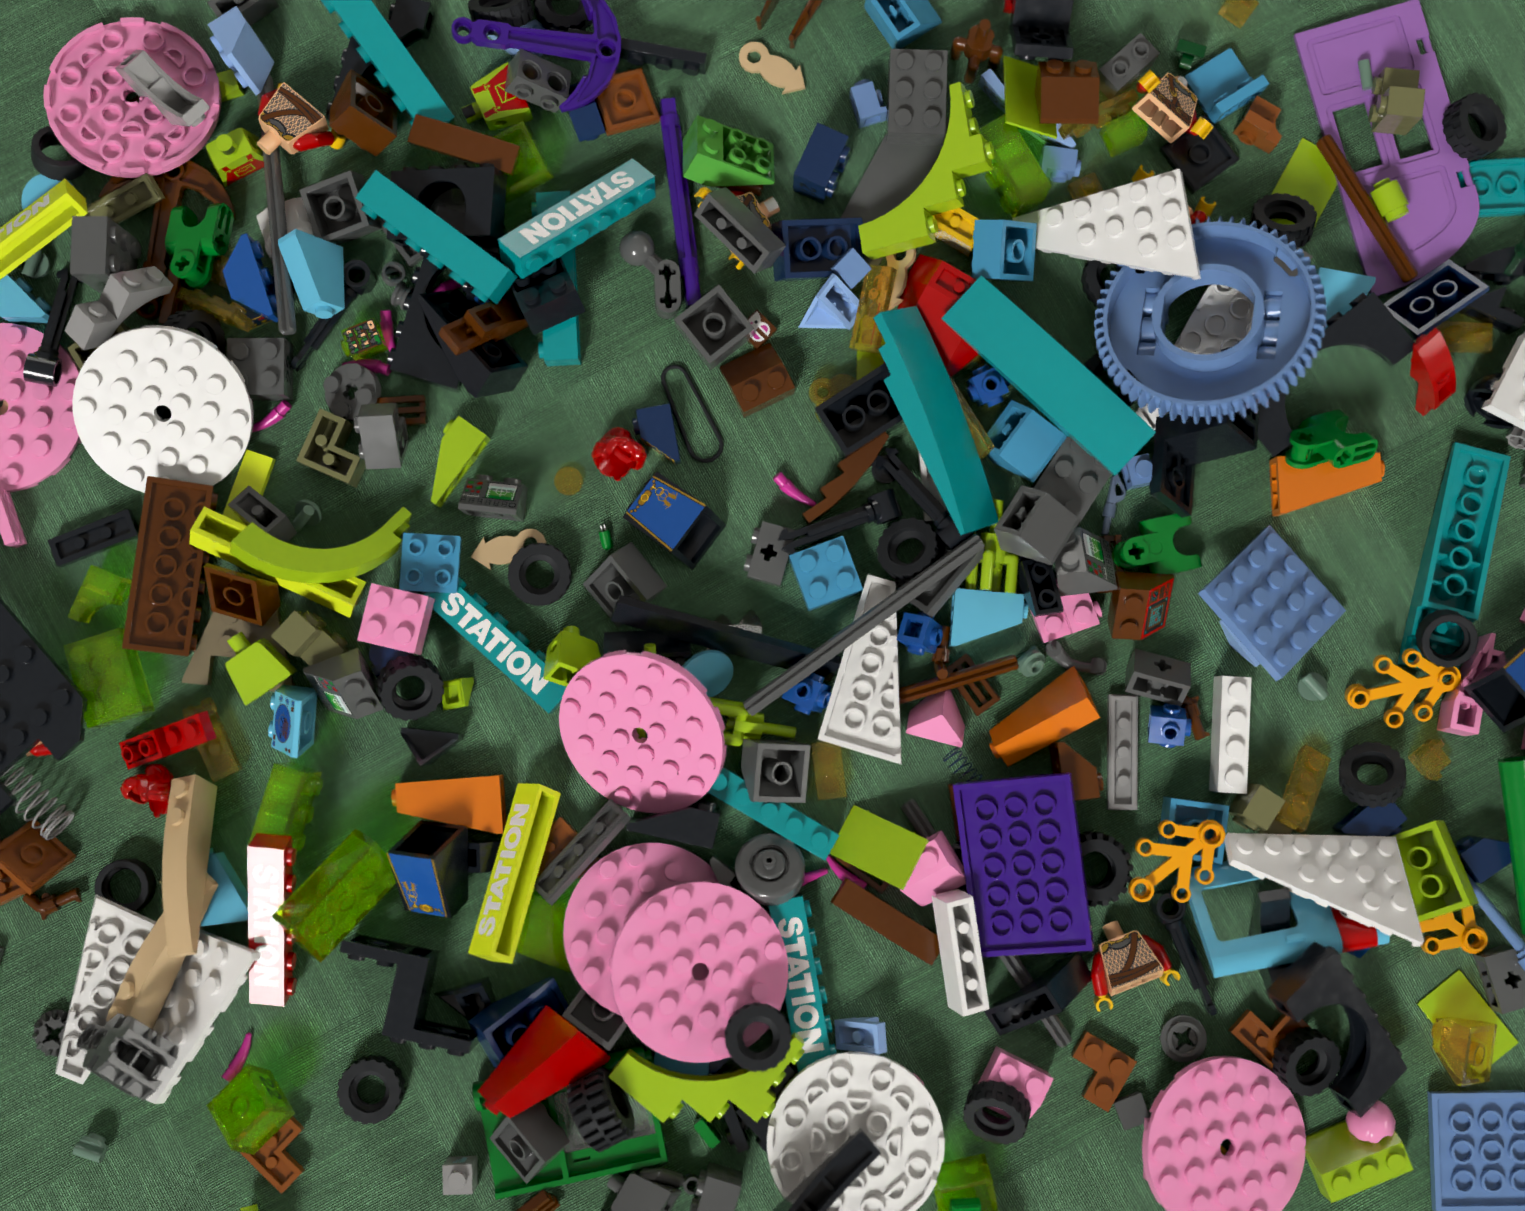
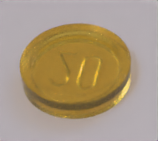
M564 467L556 473L554 484L561 494L571 496L581 490L583 478L577 469Z

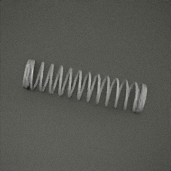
M25 767L15 770L5 780V786L7 787L24 772ZM33 774L24 777L13 788L11 793L14 795L31 781ZM36 782L21 796L18 802L11 806L16 805L15 812L18 814L24 813L25 821L33 820L32 828H41L40 835L45 840H50L60 834L74 818V812L68 810L62 813L66 807L65 804H62L50 814L43 824L34 826L36 819L48 811L58 798H51L34 817L27 819L28 811L38 805L49 793V789L42 791L29 804L27 809L18 811L19 804L34 794L40 787L41 782ZM64 818H66V820L61 825L54 829V827L57 824H59ZM48 823H50L49 826L45 829V831H44V833H43L44 827H45Z

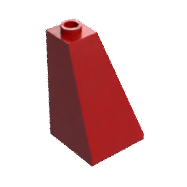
M546 1005L477 1092L486 1099L483 1105L492 1113L498 1115L501 1111L509 1118H512L573 1083L575 1080L606 1064L611 1057Z

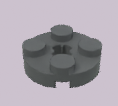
M357 363L344 364L338 367L323 383L325 399L330 411L334 415L350 421H354V416L358 415L362 404H375L377 397H381V384L377 375L370 369ZM357 386L358 391L354 393L355 398L352 399V397L348 396L349 389Z

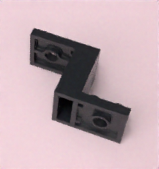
M1013 0L1009 29L1014 55H1018L1019 58L1024 60H1033L1036 57H1046L1048 60L1056 59L1062 62L1064 59L1072 60L1074 47L1069 32L1073 0Z
M1260 403L1257 404V413L1248 408L1246 409V417L1243 418L1240 412H1235L1234 421L1230 420L1228 414L1223 415L1222 423L1218 422L1217 416L1211 417L1210 424L1206 423L1205 417H1200L1197 424H1194L1192 416H1189L1185 423H1182L1181 415H1177L1174 421H1171L1170 414H1166L1162 418L1156 417L1152 479L1149 485L1150 494L1181 518L1192 516L1195 464L1256 450Z
M358 933L342 940L340 952L347 953V958L356 961H365V957L377 960V965L384 967H394V964H397L382 1035L390 1037L389 1041L399 1044H406L407 1041L418 1043L419 1048L426 1050H435L436 1047L447 1049L448 1054L454 1056H464L465 1053L469 1054L478 1044L479 1040L471 1029L425 1020L440 951Z

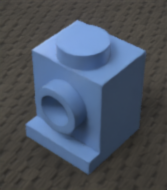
M869 79L855 83L850 88L849 98L858 127L863 128L886 121L888 111L886 106L881 107L883 106V99L880 90H875L873 82Z
M1044 145L1040 153L1036 181L1042 182L1044 177H1049L1053 182H1066L1071 180L1072 177H1079L1081 160H1077L1078 150Z
M1148 453L1134 456L1121 469L1126 490L1150 485L1153 465Z

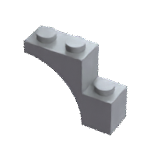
M135 50L115 68L138 96L148 97L172 125L187 127L192 125V127H195L206 118L204 113L210 107L203 98H199L181 87L144 50Z
M155 266L112 273L98 301L77 304L65 332L83 350L100 347L105 341L110 339L118 326L131 313L145 303L159 296L169 294L173 284Z

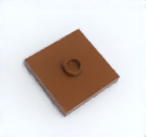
M642 67L614 74L609 86L595 99L607 136L649 126L660 121V115Z
M33 820L26 823L0 843V869L29 895L33 894L76 858V855L56 837L45 840L40 835L41 828H32ZM37 820L34 823V826L41 825Z

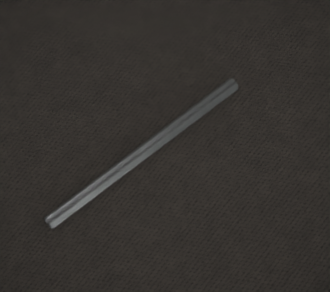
M270 74L261 93L257 95L258 107L261 96L274 90L273 78ZM260 125L261 137H263L266 133L262 130ZM278 146L270 155L263 151L278 325L282 335H292L297 331L292 280L278 246V239L287 234L280 150Z
M977 534L970 536L743 702L746 711L752 716L761 711L984 548L982 539Z
M910 799L901 806L919 836L926 839L936 833L915 800ZM966 884L958 888L967 893ZM1017 955L999 956L1020 989L1034 981ZM1056 1014L1041 1020L1059 1047L1062 1048L1072 1041V1037Z

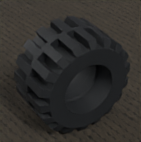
M1084 831L1083 834L1079 833L1082 858L1090 852L1097 851L1102 853L1108 862V873L1104 880L1092 886L1086 884L1089 906H1107L1110 901L1116 902L1120 899L1118 897L1120 893H1126L1128 889L1125 886L1133 878L1129 876L1130 871H1133V864L1129 863L1131 858L1129 852L1123 849L1124 845L1121 842L1116 841L1115 838L1109 835L1092 831Z
M603 1067L588 1073L567 1086L568 1106L573 1121L583 1139L597 1152H602L632 1137L635 1133L634 1115L625 1091L609 1078L610 1071Z

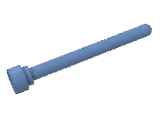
M1467 873L1478 899V905L1517 951L1516 956L1519 959L1517 962L1525 971V942Z

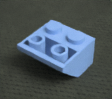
M235 6L207 24L214 34L210 37V40L219 51L221 58L228 68L233 70L235 77L245 89L249 86L253 93L258 95L261 93L273 67L274 60L240 10Z

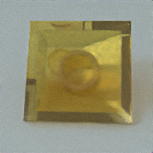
M1455 1017L1436 1018L1431 1031L1433 1038L1432 1048L1456 1085L1462 1087L1490 1081L1497 1024Z

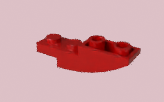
M1436 328L1428 335H1421L1412 346L1410 376L1418 382L1415 410L1423 416L1430 410L1438 408L1456 392V374L1451 354L1441 332Z
M207 711L122 741L119 745L122 758L126 762L128 770L207 743L216 739V735Z

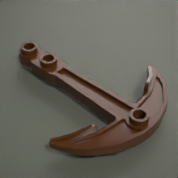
M190 160L175 169L153 176L165 199L155 204L147 260L143 263V268L155 266L166 278L169 272L168 262L170 256L165 248V237L171 210L173 207L181 206L185 189L200 192L202 196L212 203L227 204L234 214V220H236L234 206L226 189L207 169ZM180 169V174L173 177V171ZM111 177L102 189L99 197L102 198L136 178ZM164 295L145 303L136 309L137 313L146 320L157 319L161 310L160 301ZM150 305H154V306H155L154 312L151 313V314H148V313H147L148 307H149Z

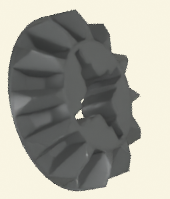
M56 1009L48 1011L41 1015L33 1025L35 1028L32 1038L35 1039L37 1044L36 1049L44 1052L45 1056H59L68 1012L65 1010ZM64 1026L58 1035L60 1040L57 1038L48 1040L49 1035L52 1033L51 1027L56 1029Z
M1184 1014L1170 1017V1020L1162 1025L1161 1035L1159 1036L1162 1050L1171 1059L1178 1062H1190L1197 1059L1203 1053L1207 1043V1035L1203 1025L1194 1017ZM1185 1030L1188 1031L1186 1036L1193 1044L1182 1042L1180 1045H1177L1179 1040L1173 1034L1174 1031L1181 1034Z

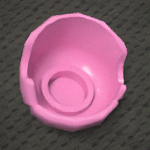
M1380 1100L1361 1118L1349 1110L1346 1115L1349 1131L1361 1141L1379 1143L1385 1136H1392L1394 1134L1396 1125L1394 1116L1390 1108Z

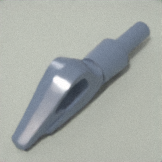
M1118 474L1111 477L1108 496L1102 513L1104 517L1102 535L1109 534L1111 519L1115 518L1116 503L1126 497V489ZM1117 484L1121 488V495L1119 496L1115 493V486Z

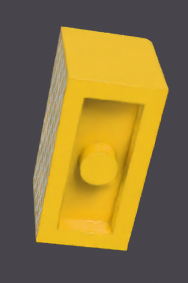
M961 208L935 214L938 225V232L935 233V238L969 257L974 244L973 231L975 220L980 219Z

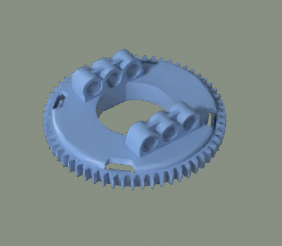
M1208 216L1206 222L1200 223L1199 219L1196 218L1195 224H1192L1201 279L1193 280L1190 277L1174 274L1172 276L1165 275L1157 271H1146L1138 274L1135 269L1129 268V266L1117 264V271H1110L1111 280H1105V289L1100 290L1101 299L1097 300L1098 309L1095 310L1094 336L1097 351H1099L1100 361H1102L1104 370H1107L1109 379H1114V386H1120L1123 395L1129 393L1131 402L1138 399L1140 408L1148 403L1149 413L1154 412L1158 408L1159 417L1162 418L1166 412H1169L1171 421H1174L1177 415H1181L1182 423H1185L1189 416L1193 417L1194 424L1199 422L1200 417H1205L1206 423L1210 424L1211 417L1217 416L1218 422L1222 423L1223 415L1227 414L1230 420L1234 421L1235 412H1240L1244 418L1248 408L1257 413V404L1259 403L1266 408L1269 407L1268 398L1270 397L1275 401H1279L1278 391L1288 394V383L1297 386V376H1306L1304 367H1312L1311 358H1317L1318 356L1317 348L1322 347L1321 338L1325 337L1324 327L1327 325L1326 297L1320 275L1316 274L1315 265H1311L1310 258L1304 257L1303 249L1296 250L1295 241L1288 243L1286 235L1278 238V231L1276 229L1268 233L1266 224L1258 229L1256 221H1253L1248 226L1244 218L1240 223H1234L1233 216L1229 222H1223L1220 216L1218 222H1212ZM1276 256L1292 271L1297 268L1298 275L1289 276L1282 267L1274 262ZM1203 285H1224L1240 291L1249 298L1254 305L1251 330L1243 340L1225 351L1214 354L1189 353L1179 349L1165 337L1166 324L1169 323V306L1176 298L1190 289ZM1128 371H1131L1136 379Z

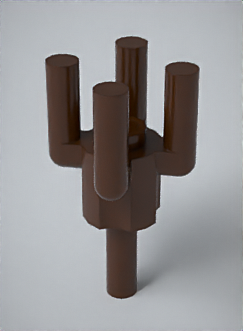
M983 19L978 25L973 26L969 30L967 38L955 37L951 46L949 56L952 60H958L962 51H964L965 56L969 60L964 75V81L968 84L974 82L980 62L985 61L989 57L988 67L994 70L998 68L1003 54L1001 46L992 44L995 35L990 28L991 23L987 19Z

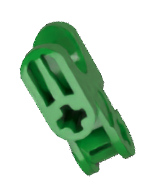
M211 204L207 208L204 219L199 224L197 216L187 206H176L171 210L165 237L166 251L173 258L170 269L176 277L185 278L186 283L194 289L202 288L210 281L214 257L224 255L228 250L234 214L227 204Z
M1336 409L1306 418L1298 429L1290 433L1289 441L1292 444V448L1286 452L1285 461L1291 467L1298 469L1311 468L1325 462H1329L1335 468H1343L1370 460L1378 448V441L1367 432L1358 434L1346 433L1349 416L1342 410Z
M1177 514L1138 522L1141 536L1121 541L1112 550L1114 563L1122 569L1148 565L1149 573L1175 574L1202 567L1199 555H1183L1175 549L1173 544L1175 532L1183 526L1190 525L1192 523L1191 516L1181 518Z

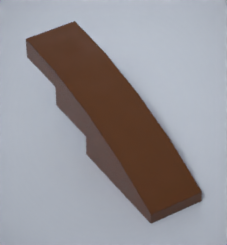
M415 114L407 141L477 165L483 163L494 164V167L512 176L521 151V147L418 114Z
M886 432L838 463L837 468L841 475L820 488V493L824 500L803 513L802 517L807 525H811L831 510L855 487L872 466L889 438Z
M848 878L844 879L830 901L855 919L931 966L940 953L937 934Z

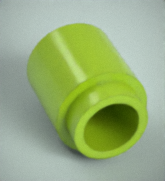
M1388 177L1373 185L1375 190L1370 195L1381 216L1385 217L1388 223L1410 212L1407 207L1409 202L1398 180L1391 181Z

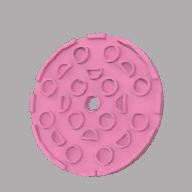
M120 18L119 22L103 25L101 22L77 34L56 55L49 68L51 72L47 85H44V107L50 127L61 145L80 163L100 173L116 177L138 178L145 173L154 176L184 164L195 156L210 139L216 128L221 111L222 98L219 80L214 66L203 48L180 29L164 22L159 24L145 21L144 18ZM135 50H144L181 87L191 94L203 98L210 107L204 113L206 118L195 127H192V125L190 127L172 125L148 97L140 96L139 102H126L128 94L135 91L115 68Z
M0 323V402L6 400L8 403L7 412L0 415V490L3 489L5 492H16L37 486L39 482L51 475L57 474L71 460L69 457L74 452L77 444H81V439L74 422L72 402L76 379L80 371L73 361V357L60 345L58 358L62 360V374L57 387L25 381L23 376L25 360L29 353H34L41 346L44 334L33 328L13 323Z
M626 650L606 653L602 657L588 662L578 671L566 687L561 700L559 711L560 733L565 750L574 767L597 792L607 799L611 798L616 804L632 810L646 813H663L686 808L697 802L709 791L719 777L724 765L727 745H725L723 731L725 726L718 706L714 707L706 695L707 689L688 670L658 654L646 651L634 653L627 652ZM636 728L644 729L648 738L642 737L639 739Z
M639 843L611 852L597 861L583 875L573 890L567 904L563 925V943L566 958L575 979L593 1000L609 1011L622 1016L615 1002L612 990L611 965L614 947L624 925L643 902L666 888L688 882L720 884L709 864L692 852L677 846L663 843ZM697 963L692 968V976L697 980L705 979L708 974V967L704 963Z
M682 883L666 888L651 896L632 913L624 925L613 951L611 965L612 990L615 1002L624 1021L631 1031L648 1047L664 1056L679 1061L692 1063L718 1061L731 1057L726 1048L725 1029L730 1017L733 1016L736 1010L747 1004L766 1003L780 1011L788 983L787 953L776 924L769 914L751 897L732 887L718 883ZM697 963H704L708 967V974L703 980H697L692 976V968ZM753 1022L748 1025L743 1033L745 1046L748 1048L768 1030L769 1026L763 1022Z
M1235 1056L1204 1058L1193 1062L1173 1076L1175 1079L1164 1091L1160 1090L1149 1110L1152 1114L1148 1128L1143 1132L1142 1158L1144 1171L1157 1202L1166 1211H1282L1291 1199L1300 1181L1306 1154L1304 1122L1291 1091L1269 1069L1253 1061ZM1228 1139L1232 1144H1230L1228 1151L1225 1153L1226 1155H1224L1220 1151V1145L1223 1140Z

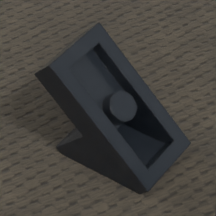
M1507 287L1484 294L1459 311L1463 315L1508 335L1521 329L1525 318L1516 315L1517 312L1508 307H1499Z

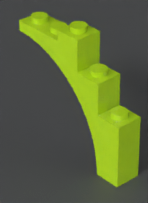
M961 82L949 85L951 103L948 130L939 156L929 174L919 187L900 205L873 221L858 225L862 253L871 260L936 243L935 233L938 232V225L934 215L964 207L963 196H966V187L962 178L993 170L991 160L995 159L994 147L991 141L988 142L981 133L979 134L978 122L975 117H972L971 108L975 107L971 90L967 91Z
M794 1032L791 1035V1047L786 1054V1058L777 1064L778 1066L775 1068H770L764 1072H752L742 1068L733 1072L716 1075H693L668 1070L644 1059L629 1048L611 1070L609 1078L663 1123L668 1117L674 1119L684 1106L681 1103L682 1100L708 1122H711L715 1116L720 1119L730 1106L727 1102L728 1100L732 1101L754 1121L758 1122L762 1116L766 1119L776 1107V1103H774L776 1093L770 1089V1086L772 1085L776 1088L786 1075L783 1070L790 1062L795 1064L805 1052L802 1048L804 1046V1039Z

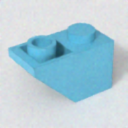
M7 274L0 280V317L13 324H47L52 307L41 297L36 299L30 293L33 288L21 277L15 279Z

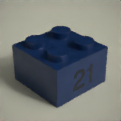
M817 122L794 172L793 191L821 204H824L827 196L832 198L838 185V172L843 173L850 159L849 136Z

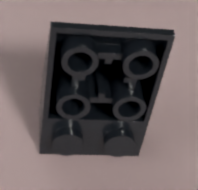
M498 254L497 257L500 263H502L504 266L510 269L503 261H501L500 254ZM561 257L556 258L524 279L510 269L517 276L511 285L512 291L533 335L586 312Z

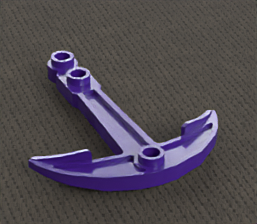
M581 0L588 21H593V34L591 35L513 27L508 23L481 19L472 22L466 17L455 19L451 26L452 37L460 44L473 42L476 46L502 50L509 48L523 49L530 52L590 62L588 76L583 75L574 92L559 106L561 112L572 111L594 101L609 86L618 68L621 53V36L616 17L605 0ZM465 30L469 34L467 36H460L458 33ZM493 34L497 36V39L489 40L487 36ZM608 50L611 52V55L604 56L601 52Z

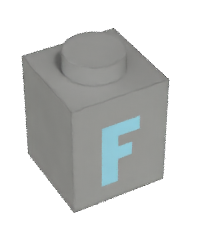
M478 1155L450 1156L442 1165L443 1195L474 1193L478 1186Z

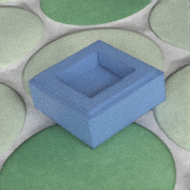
M850 248L831 267L833 272L849 289H852L872 269L854 248Z

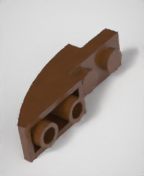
M502 298L498 304L489 301L467 310L463 318L441 327L438 335L457 356L491 339L494 342L504 339L529 327L516 298Z

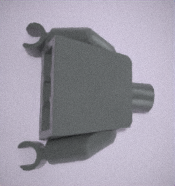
M644 1168L641 1171L631 1172L627 1179L620 1173H615L607 1183V1187L618 1194L611 1205V1210L671 1211L682 1192L678 1188L683 1186L686 1193L689 1195L695 1194L696 1190L688 1188L687 1183L691 1180L698 1182V1177L693 1173L686 1174L683 1177L682 1173L666 1168Z

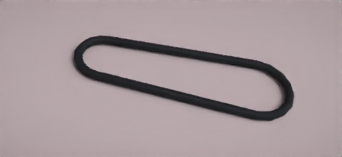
M676 364L669 365L661 374V382L687 450L691 457L698 462H713L719 458L723 451L722 436L686 369ZM675 368L683 372L718 438L719 450L711 458H699L692 451L665 381V375L671 369Z

